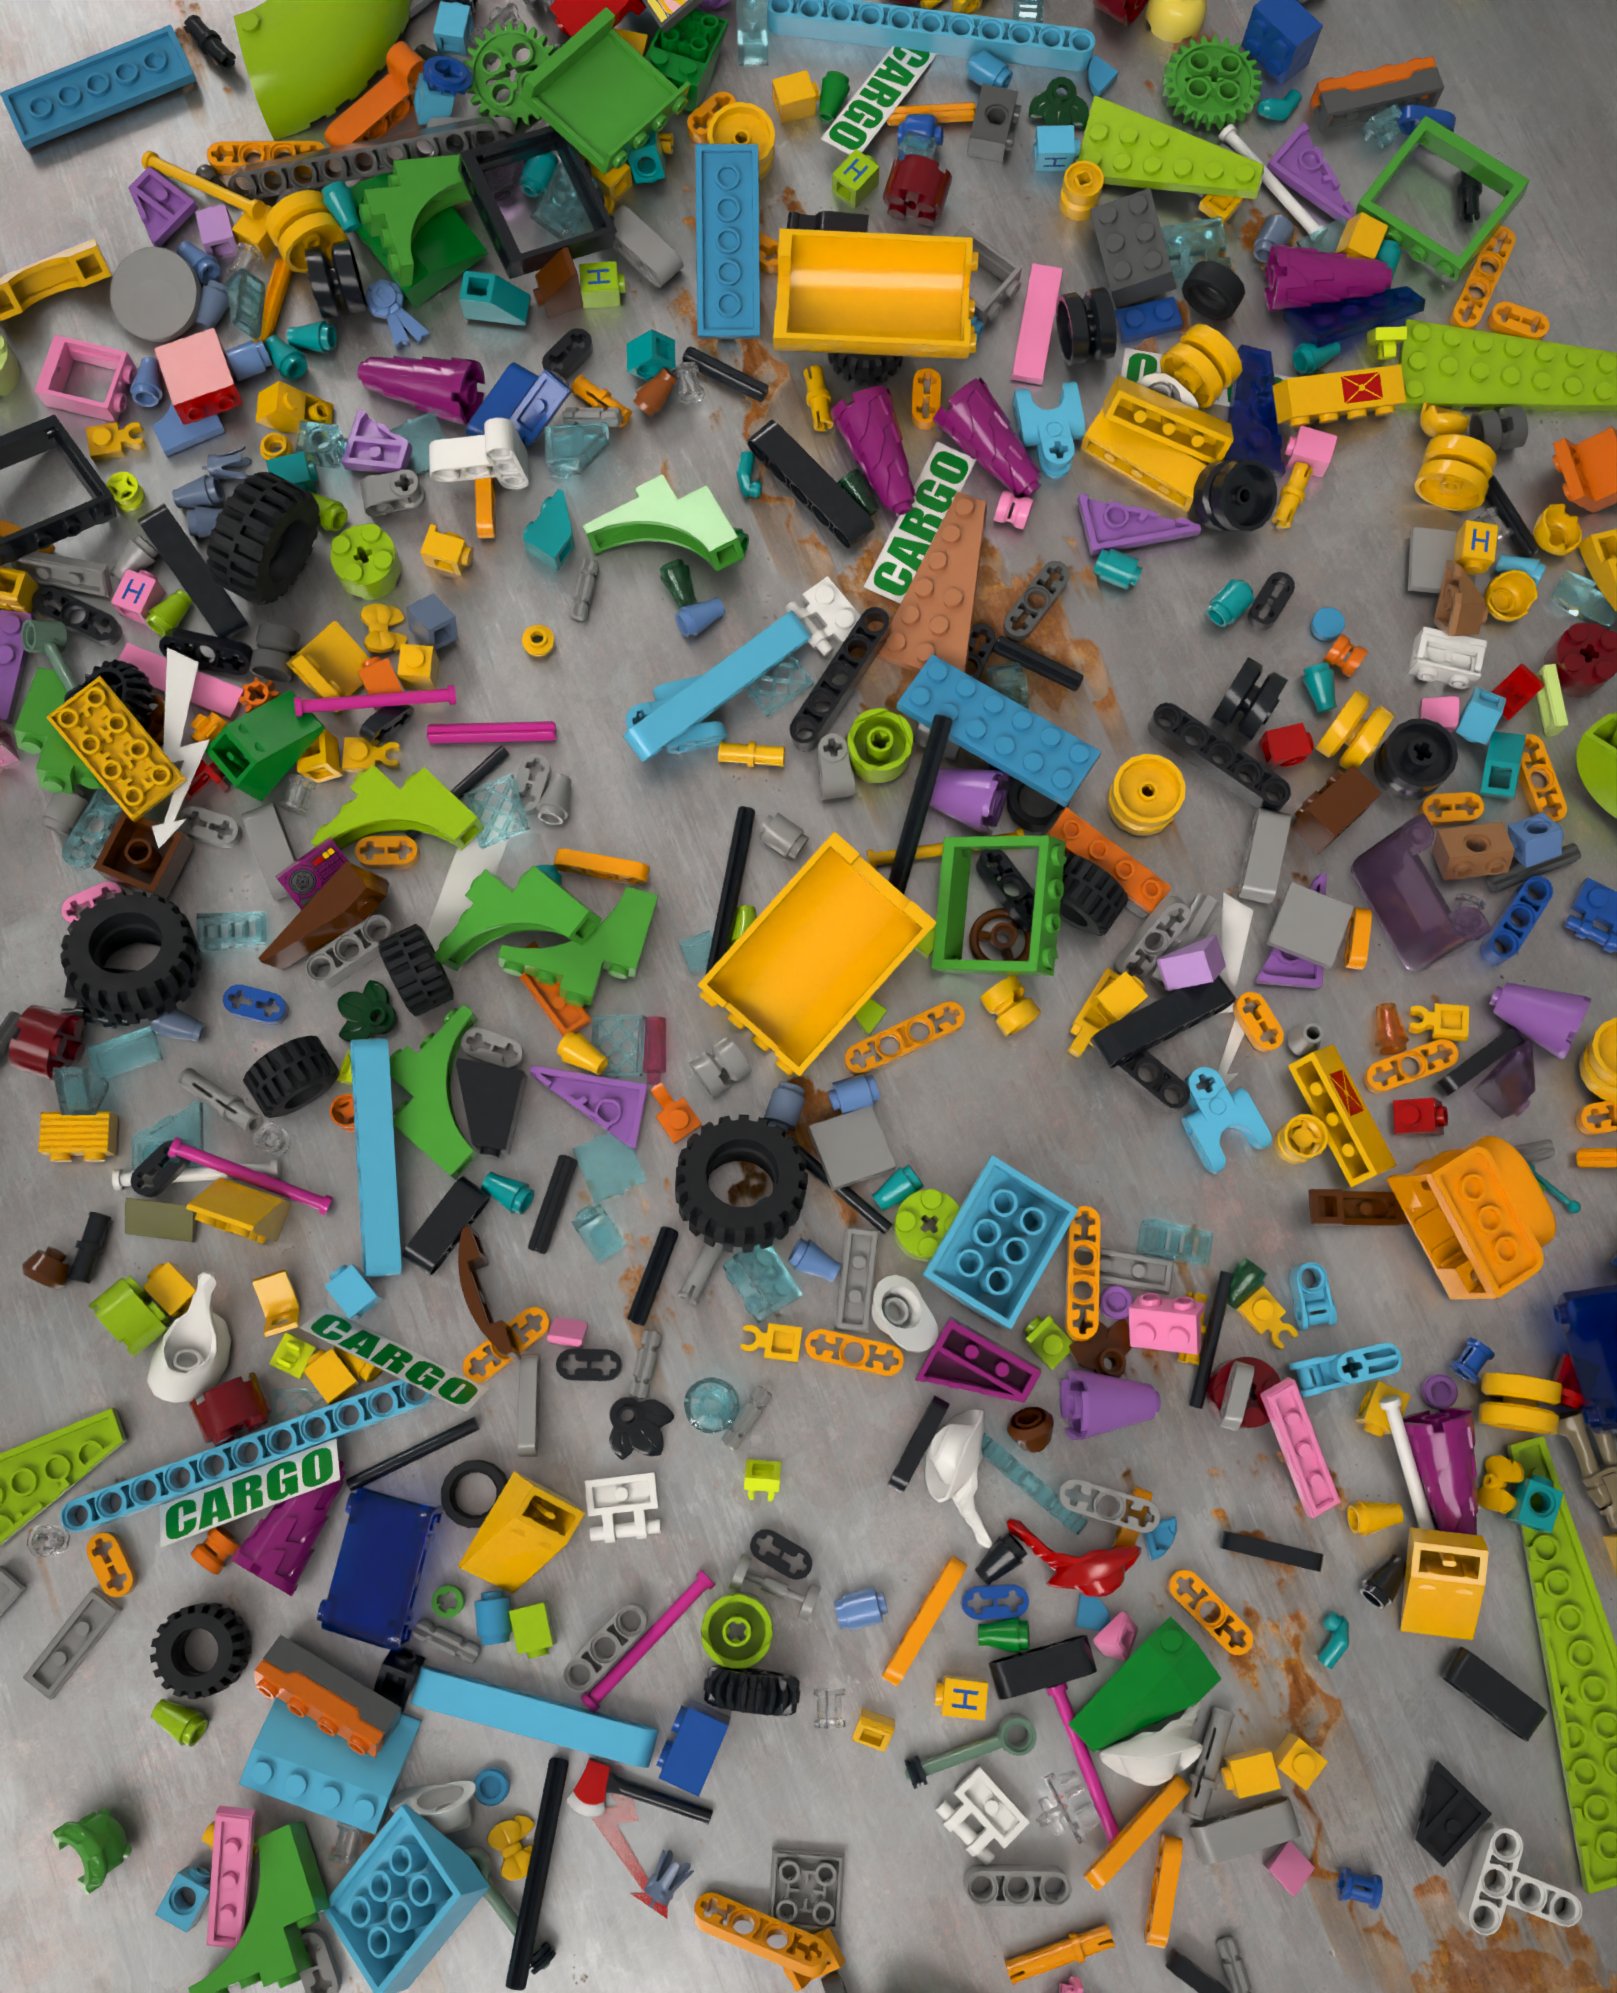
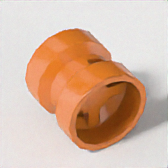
M1341 634L1323 661L1328 662L1330 666H1338L1341 668V672L1350 678L1369 651L1362 646L1356 647L1352 645L1350 639ZM1351 652L1346 662L1342 661L1347 653Z
M353 1094L339 1095L330 1105L329 1113L331 1119L343 1130L355 1132Z
M217 1526L208 1530L207 1539L202 1544H197L190 1554L203 1568L218 1575L225 1567V1560L229 1555H233L236 1549L240 1548L241 1543L229 1531L221 1526Z

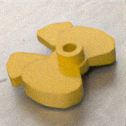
M370 604L363 607L360 619L369 627V634L364 639V647L374 653H386L393 649L395 652L400 651L401 644H406L407 636L396 632H388V627L403 623L404 616L402 612L393 605L388 607L383 604Z
M1500 1455L1490 1456L1485 1461L1487 1474L1483 1478L1484 1486L1477 1490V1501L1483 1508L1506 1514L1512 1511L1517 1503V1498L1505 1491L1507 1487L1506 1482H1522L1524 1480V1469L1517 1461H1512Z
M515 1815L514 1821L500 1822L487 1835L486 1842L488 1845L499 1850L503 1857L500 1872L501 1876L508 1881L519 1880L527 1875L532 1845L522 1848L519 1841L534 1828V1823L526 1816Z

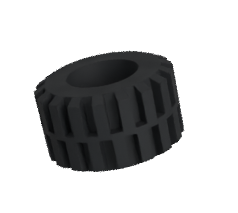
M828 353V360L830 364H833V370L836 374L843 373L842 379L849 382L850 379L855 380L854 385L861 386L862 382H867L868 386H874L876 380L883 383L887 381V375L893 377L897 373V367L902 365L903 356Z
M1065 853L1064 856L1067 857V860L1063 867L1062 882L1064 894L1060 900V919L1082 932L1096 936L1106 935L1128 903V896L1118 881L1104 869L1085 858Z
M414 924L379 941V953L384 965L410 1013L418 1017L454 999L451 983L442 964L437 961L434 955L435 950L423 928Z
M310 1035L290 1040L262 1056L247 1071L243 1082L264 1116L274 1118L293 1113L322 1096L335 1083L340 1075V1071L318 1036Z
M206 1602L195 1604L172 1613L167 1617L168 1621L166 1623L160 1624L157 1629L160 1635L154 1638L151 1647L156 1648V1653L150 1655L151 1663L157 1662L158 1669L154 1670L153 1673L156 1678L163 1677L164 1682L161 1684L166 1690L174 1689L173 1695L178 1697L186 1695L188 1699H198L227 1689L230 1684L236 1682L241 1677L240 1671L246 1669L249 1662L245 1660V1657L251 1654V1646L246 1645V1639L251 1637L249 1630L243 1631L242 1625L245 1623L241 1617L235 1618L233 1616L235 1613L230 1607L222 1608V1604L219 1603L207 1604ZM198 1628L211 1633L218 1645L217 1660L214 1666L206 1672L194 1669L185 1656L186 1640L190 1633Z

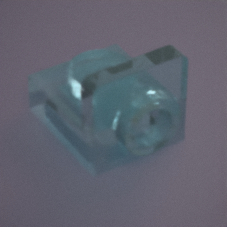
M600 1203L581 1209L576 1214V1219L571 1222L597 1263L627 1245Z

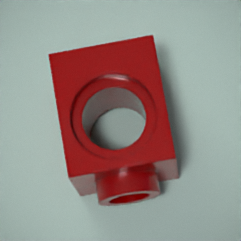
M1303 722L1265 731L1259 740L1265 765L1271 771L1305 763L1314 749L1313 738L1310 732H1306Z

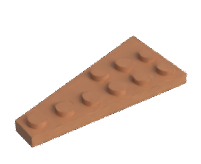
M960 492L956 493L890 624V636L877 655L878 659L919 673L933 654L966 673L977 594V578L981 563V546L984 539L987 515L986 501Z

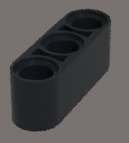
M1148 1051L1111 1069L1164 1113H1176L1190 1099V1090L1187 1084ZM1140 1067L1149 1068L1153 1072V1081H1143L1139 1077L1138 1069ZM1165 1089L1175 1090L1180 1097L1179 1103L1172 1104L1168 1102L1164 1095Z
M465 1176L460 1177L407 1244L402 1256L428 1276L433 1275L459 1243L462 1228L468 1225L472 1226L487 1206L491 1196Z
M1087 1635L1068 1638L988 1663L998 1700L1013 1698L1097 1672Z
M1460 1646L1440 1675L1452 1687L1526 1742L1529 1741L1547 1714V1711L1540 1704L1464 1647Z

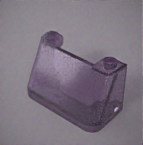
M1424 813L1410 819L1363 852L1354 860L1351 866V874L1399 959L1407 969L1414 972L1424 971L1468 949L1492 931L1484 914L1475 907L1465 906L1452 912L1418 854L1432 845L1435 834Z

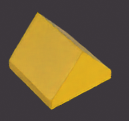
M861 1708L851 1740L885 1752L894 1733L895 1719Z

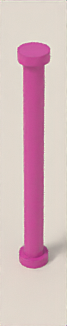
M447 685V689L301 700V697H294L296 717H303L302 713L438 702H449V705L456 704L454 685Z
M175 1137L168 1156L175 1158L177 1155L320 1210L319 1214L325 1216L333 1198L327 1194L325 1197L192 1147L182 1143L183 1139Z
M701 1569L696 1574L698 1578L589 1693L584 1692L580 1697L590 1710L595 1713L600 1708L599 1703L701 1594L707 1588L711 1590L716 1585Z
M1064 1682L1047 1687V1694L1054 1699L1106 1838L1110 1844L1120 1831L1087 1745L1068 1726L1075 1717L1066 1693L1068 1686Z

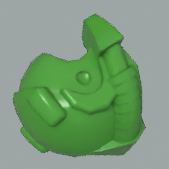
M104 1808L100 1809L98 1814L91 1812L78 1822H66L52 1832V1840L59 1850L70 1845L79 1854L85 1874L78 1878L77 1882L85 1894H90L102 1886L107 1873L124 1862L123 1858H128L132 1851V1847L127 1844L126 1832L121 1823L110 1816V1810Z

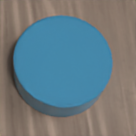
M1322 608L1316 612L1311 620V631L1321 641H1333L1344 630L1345 619L1341 612L1335 608Z
M499 1767L483 1769L473 1782L476 1784L474 1796L479 1803L485 1806L500 1804L510 1791V1779L507 1773Z

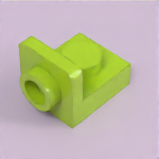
M1047 1315L1043 1320L1036 1316L1024 1328L1028 1335L1022 1342L1050 1370H1053L1071 1352L1069 1345L1074 1342L1053 1322L1054 1319L1050 1315Z

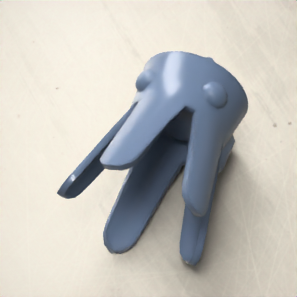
M246 446L222 455H208V466L202 467V470L208 469L210 477L216 476L219 480L229 478L245 479L250 475L229 469L250 465L252 460L248 457L243 458L242 454H236L245 450Z
M662 1850L655 1873L651 1875L644 1888V1891L653 1898L649 1904L650 1908L653 1907L656 1901L668 1906L670 1900L673 1899L674 1892L694 1872V1870L688 1872L691 1867L690 1863H684L680 1868L678 1862L671 1864L673 1859V1852L671 1850L666 1855L665 1851Z

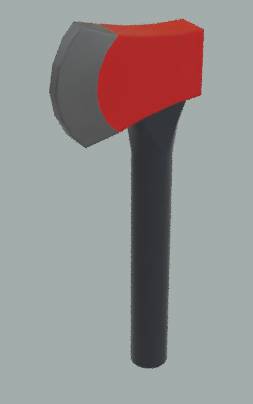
M589 1758L580 1780L566 1798L568 1805L576 1813L586 1817L600 1816L606 1812V1793L620 1794L708 1825L713 1813L711 1809L626 1781L610 1770L611 1764Z

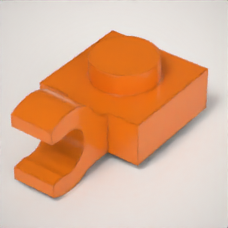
M662 1083L650 1089L651 1094L663 1110L655 1117L674 1145L702 1126V1123L684 1097L674 1102Z

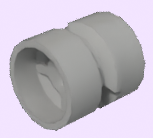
M728 1035L712 1046L710 1054L703 1052L688 1062L697 1078L713 1098L729 1087L731 1079L738 1081L752 1071L748 1061Z

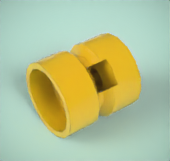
M1085 160L1076 161L1065 171L1058 203L1063 215L1071 220H1087L1092 217L1090 209L1098 206L1104 176L1099 166L1093 162Z
M1016 975L1003 979L980 997L987 1011L998 1016L996 1024L1005 1037L1020 1031L1042 1014L1032 998H1025L1024 993L1026 989Z
M1300 1114L1284 1123L1276 1131L1274 1148L1278 1156L1285 1162L1302 1164L1318 1156L1326 1148L1329 1140L1328 1130L1319 1118L1310 1114Z

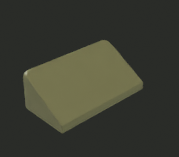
M126 1198L125 1234L194 1242L197 1220H194L196 1213L186 1209L187 1205Z

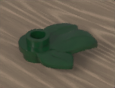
M1057 77L1048 84L1046 91L1035 95L1029 106V118H1043L1045 126L1070 125L1071 123L1077 128L1086 129L1089 110L1086 102L1076 95L1077 91L1074 83L1066 77ZM1063 88L1066 90L1067 95L1061 97L1057 94L1056 90Z
M369 980L363 993L356 991L347 992L339 997L337 1001L338 1010L347 1019L339 1032L341 1039L347 1042L357 1039H369L373 1034L382 1035L394 1029L397 1023L396 1011L388 1004L389 995L384 985L377 981ZM382 1013L381 1019L375 1022L377 1016Z

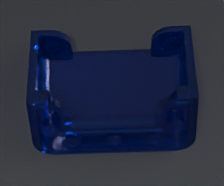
M1617 1284L1564 1292L1558 1298L1557 1304L1553 1306V1314L1556 1323L1561 1325L1585 1406L1582 1409L1585 1426L1588 1429L1592 1428L1595 1434L1617 1433Z
M359 1487L356 1493H350L345 1508V1513L350 1515L328 1598L321 1601L317 1613V1621L322 1622L321 1629L396 1652H401L409 1647L413 1630L409 1629V1625L405 1623L412 1621L414 1617L412 1611L429 1544L433 1542L435 1535L428 1532L434 1531L436 1523L441 1522L444 1510L442 1505L367 1487Z

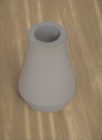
M140 535L134 540L130 538L111 571L122 580L126 569L139 573L140 570H144L156 561L154 558L159 552Z
M553 774L550 784L536 806L538 810L537 816L541 821L551 825H560L568 817L571 779L568 776Z
M1317 1023L1294 1026L1287 1038L1290 1049L1295 1054L1303 1057L1317 1051L1323 1037V1029Z

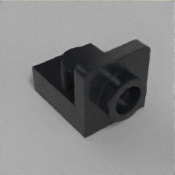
M393 1646L382 1662L373 1691L401 1707V1711L404 1712L409 1703L420 1668L424 1665L425 1657L416 1654L411 1649Z

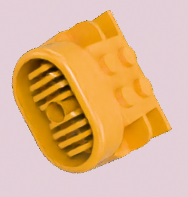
M1483 1136L1465 1148L1447 1150L1432 1159L1420 1161L1415 1165L1414 1170L1408 1174L1391 1175L1386 1178L1450 1299H1498L1535 1275L1542 1268L1544 1255L1541 1248L1549 1244L1555 1236V1216L1528 1163L1519 1151L1507 1141L1495 1136Z

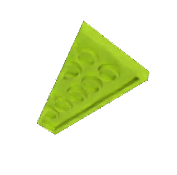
M1096 95L1093 98L1079 158L1077 159V161H1090L1099 166L1104 176L1103 184L1249 199H1258L1264 174V164Z
M110 1408L0 1453V1547L127 1442L116 1408Z

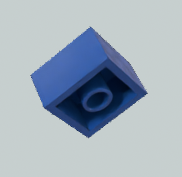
M1260 0L1253 7L1241 46L1245 51L1249 50V56L1255 58L1265 68L1268 75L1275 78L1283 86L1309 64L1323 25L1297 0Z
M691 1700L688 1708L681 1705L671 1728V1731L677 1733L674 1742L666 1740L656 1766L662 1768L659 1779L699 1797L729 1727L731 1717L694 1700Z

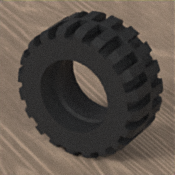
M258 472L245 478L244 483L239 484L234 489L233 495L225 501V506L222 512H219L215 520L217 523L209 537L211 542L207 546L206 554L209 558L206 560L209 574L217 585L254 604L264 605L277 601L279 596H283L288 592L289 586L296 582L298 574L306 566L305 562L308 556L311 555L314 548L312 547L314 540L317 538V526L320 524L318 513L320 510L311 492L271 472Z
M133 891V895H126L125 892L115 893L114 898L106 900L103 897L97 900V905L91 909L87 906L79 913L81 918L78 921L74 919L67 928L70 935H65L61 944L63 949L60 954L61 964L79 1002L84 1008H88L91 1014L98 1018L106 1016L108 1022L121 1024L122 1020H127L129 1025L140 1024V1020L147 1018L150 1022L159 1019L158 1015L165 1011L168 1014L177 1009L176 1003L179 1001L185 1002L191 995L189 987H196L200 978L198 972L202 969L201 951L189 920L173 902H166L164 897L156 894H151L150 897H147L146 892ZM148 942L161 946L155 959L140 970L124 974L103 970L110 956L126 945Z
M739 1114L738 1120H731L729 1115L720 1117L718 1125L714 1126L712 1122L703 1125L700 1136L697 1133H693L687 1140V1148L681 1150L678 1158V1167H676L675 1199L676 1203L679 1204V1214L683 1221H689V1230L695 1236H699L702 1233L704 1235V1243L711 1247H714L717 1242L723 1245L722 1251L733 1253V1247H742L743 1253L753 1252L754 1245L760 1244L762 1249L772 1246L775 1237L778 1240L783 1239L788 1234L789 1227L795 1226L799 1219L808 1184V1173L805 1172L806 1161L803 1154H797L799 1145L794 1138L786 1140V1130L779 1125H776L774 1129L769 1127V1120L759 1117L756 1122L749 1120V1115ZM746 1161L759 1166L769 1175L773 1182V1191L766 1200L757 1205L736 1207L721 1201L714 1195L709 1188V1176L716 1168L725 1163Z

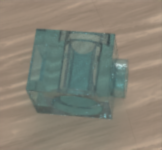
M301 421L296 452L304 451L308 462L314 461L316 466L340 469L348 440L344 438L339 425ZM322 443H329L328 446L324 448H318V446Z

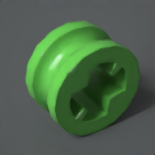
M452 1584L438 1588L431 1600L434 1612L442 1618L456 1616L463 1610L466 1603L463 1590ZM453 1592L456 1595V1598L453 1600H458L457 1607H450L445 1611L440 1606L444 1604V1602H439L440 1596H446Z

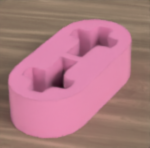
M102 882L66 899L61 909L62 916L71 924L74 919L77 921L80 919L72 915L76 912L75 907L77 905L83 908L88 906L91 909L97 905V900L103 897L107 899L106 893L108 891H111L113 894L125 891L114 882Z

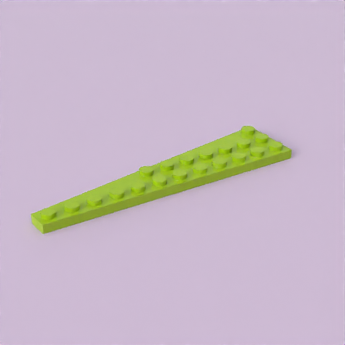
M1406 319L1403 326H1407V340L1401 342L1398 365L1401 364L1406 403L1394 409H1422L1424 402L1435 406H1448L1450 410H1462L1464 407H1481V410H1494L1495 407L1521 406L1524 410L1617 411L1616 352Z
M1536 1436L1506 1445L1509 1459L1519 1462L1523 1467L1524 1479H1531L1532 1475H1538L1553 1481L1552 1488L1563 1492L1544 1436ZM1534 1493L1530 1498V1505L1535 1512L1541 1507V1498L1537 1493ZM1563 1494L1552 1533L1538 1532L1523 1525H1520L1582 1884L1584 1892L1592 1894L1617 1886V1646Z

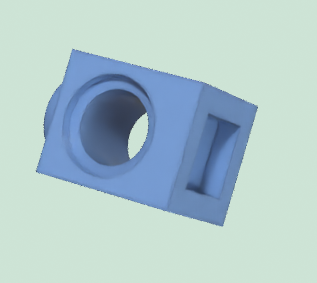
M1544 812L1508 825V836L1515 849L1513 856L1525 868L1562 855L1563 829L1558 822H1554Z

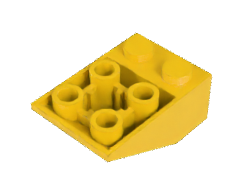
M219 1178L187 1204L186 1209L196 1213L194 1220L231 1234L235 1233L264 1245L266 1239L278 1241L292 1203L256 1189Z
M514 1471L462 1557L458 1567L514 1594L567 1545L585 1512L565 1497Z
M1410 1527L1400 1631L1466 1640L1474 1639L1485 1589L1489 1554L1483 1536Z

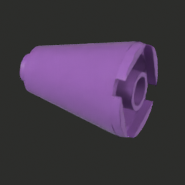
M939 768L929 805L981 834L991 835L993 831L989 829L990 824L997 826L1004 808L1007 790L1001 789L1002 780L1008 782V774L1001 770Z
M1507 982L1504 988L1497 986L1489 1004L1495 1006L1493 1013L1557 1058L1564 1060L1592 999L1583 995Z
M1079 1369L1067 1370L1065 1373L1070 1375L1069 1379H1062L1060 1413L1061 1418H1068L1070 1428L1064 1429L1071 1440H1083L1152 1420L1161 1407L1160 1395L1151 1384Z

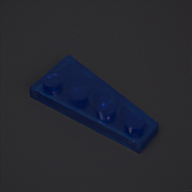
M1408 286L1387 289L1383 293L1373 294V296L1341 299V302L1314 303L1309 307L1284 309L1283 320L1313 345L1320 348L1424 311L1426 299Z
M1241 344L1237 353L1242 363V372L1240 377L1232 384L1227 421L1232 426L1234 440L1223 460H1258L1269 468L1273 476L1281 478L1286 473L1285 462L1281 460L1280 450L1283 448L1282 437L1278 435L1277 414L1272 387L1275 385L1271 351Z

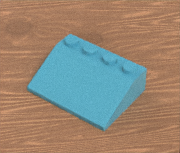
M990 1155L922 1276L999 1328L1012 1329L1079 1209L997 1157Z
M276 1697L253 1745L239 1785L372 1834L380 1831L385 1824L390 1810L389 1802L395 1796L422 1720L401 1712L399 1724L386 1743L382 1745V1749L375 1758L368 1753L365 1755L356 1753L348 1746L347 1740L337 1734L335 1736L327 1735L318 1728L316 1721L306 1715L304 1718L296 1716L287 1708V1703Z
M404 1804L399 1807L328 1897L331 1908L323 1912L374 1993H397L411 1986L490 1886L470 1856L411 1807Z

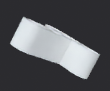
M492 418L484 423L485 435L441 439L431 442L429 444L430 478L438 482H454L497 477L504 488L522 489L529 485L528 452L511 420Z
M1497 1822L1486 1824L1479 1834L1458 1904V1914L1462 1922L1481 1935L1494 1934L1502 1923L1508 1904L1560 1926L1570 1927L1577 1924L1582 1917L1583 1910L1579 1899L1557 1885L1517 1870L1523 1852L1522 1838L1513 1829ZM1505 1833L1507 1844L1505 1848L1497 1851L1495 1840L1500 1834ZM1495 1869L1496 1880L1494 1884L1486 1887L1484 1882L1485 1875L1488 1871ZM1529 1883L1531 1887L1529 1897L1525 1900H1520L1519 1890L1524 1884ZM1564 1897V1910L1559 1914H1555V1902L1559 1898ZM1479 1906H1485L1486 1914L1484 1919L1475 1923L1473 1918L1475 1910Z

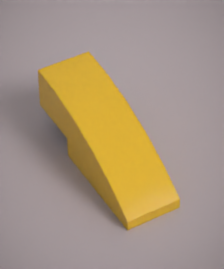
M1617 529L1589 535L1578 547L1593 580L1603 596L1617 612Z

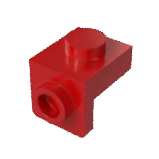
M1520 664L1491 693L1506 698L1502 715L1509 721L1544 687V683L1524 664Z
M201 759L184 799L190 802L211 781L223 792H226L229 787L223 781L226 777L225 774L213 761L207 765Z
M1434 1097L1393 1100L1395 1134L1433 1133L1435 1135H1444V1126H1448V1111L1441 1101Z
M1562 1353L1552 1381L1562 1384L1560 1404L1579 1410L1580 1405L1592 1407L1594 1400L1588 1397L1599 1367L1567 1353Z

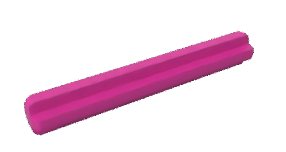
M553 721L429 724L427 726V739L431 744L555 740L557 735L556 724Z

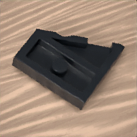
M1435 1761L1431 1766L1413 1839L1444 1868L1492 1813L1439 1761Z

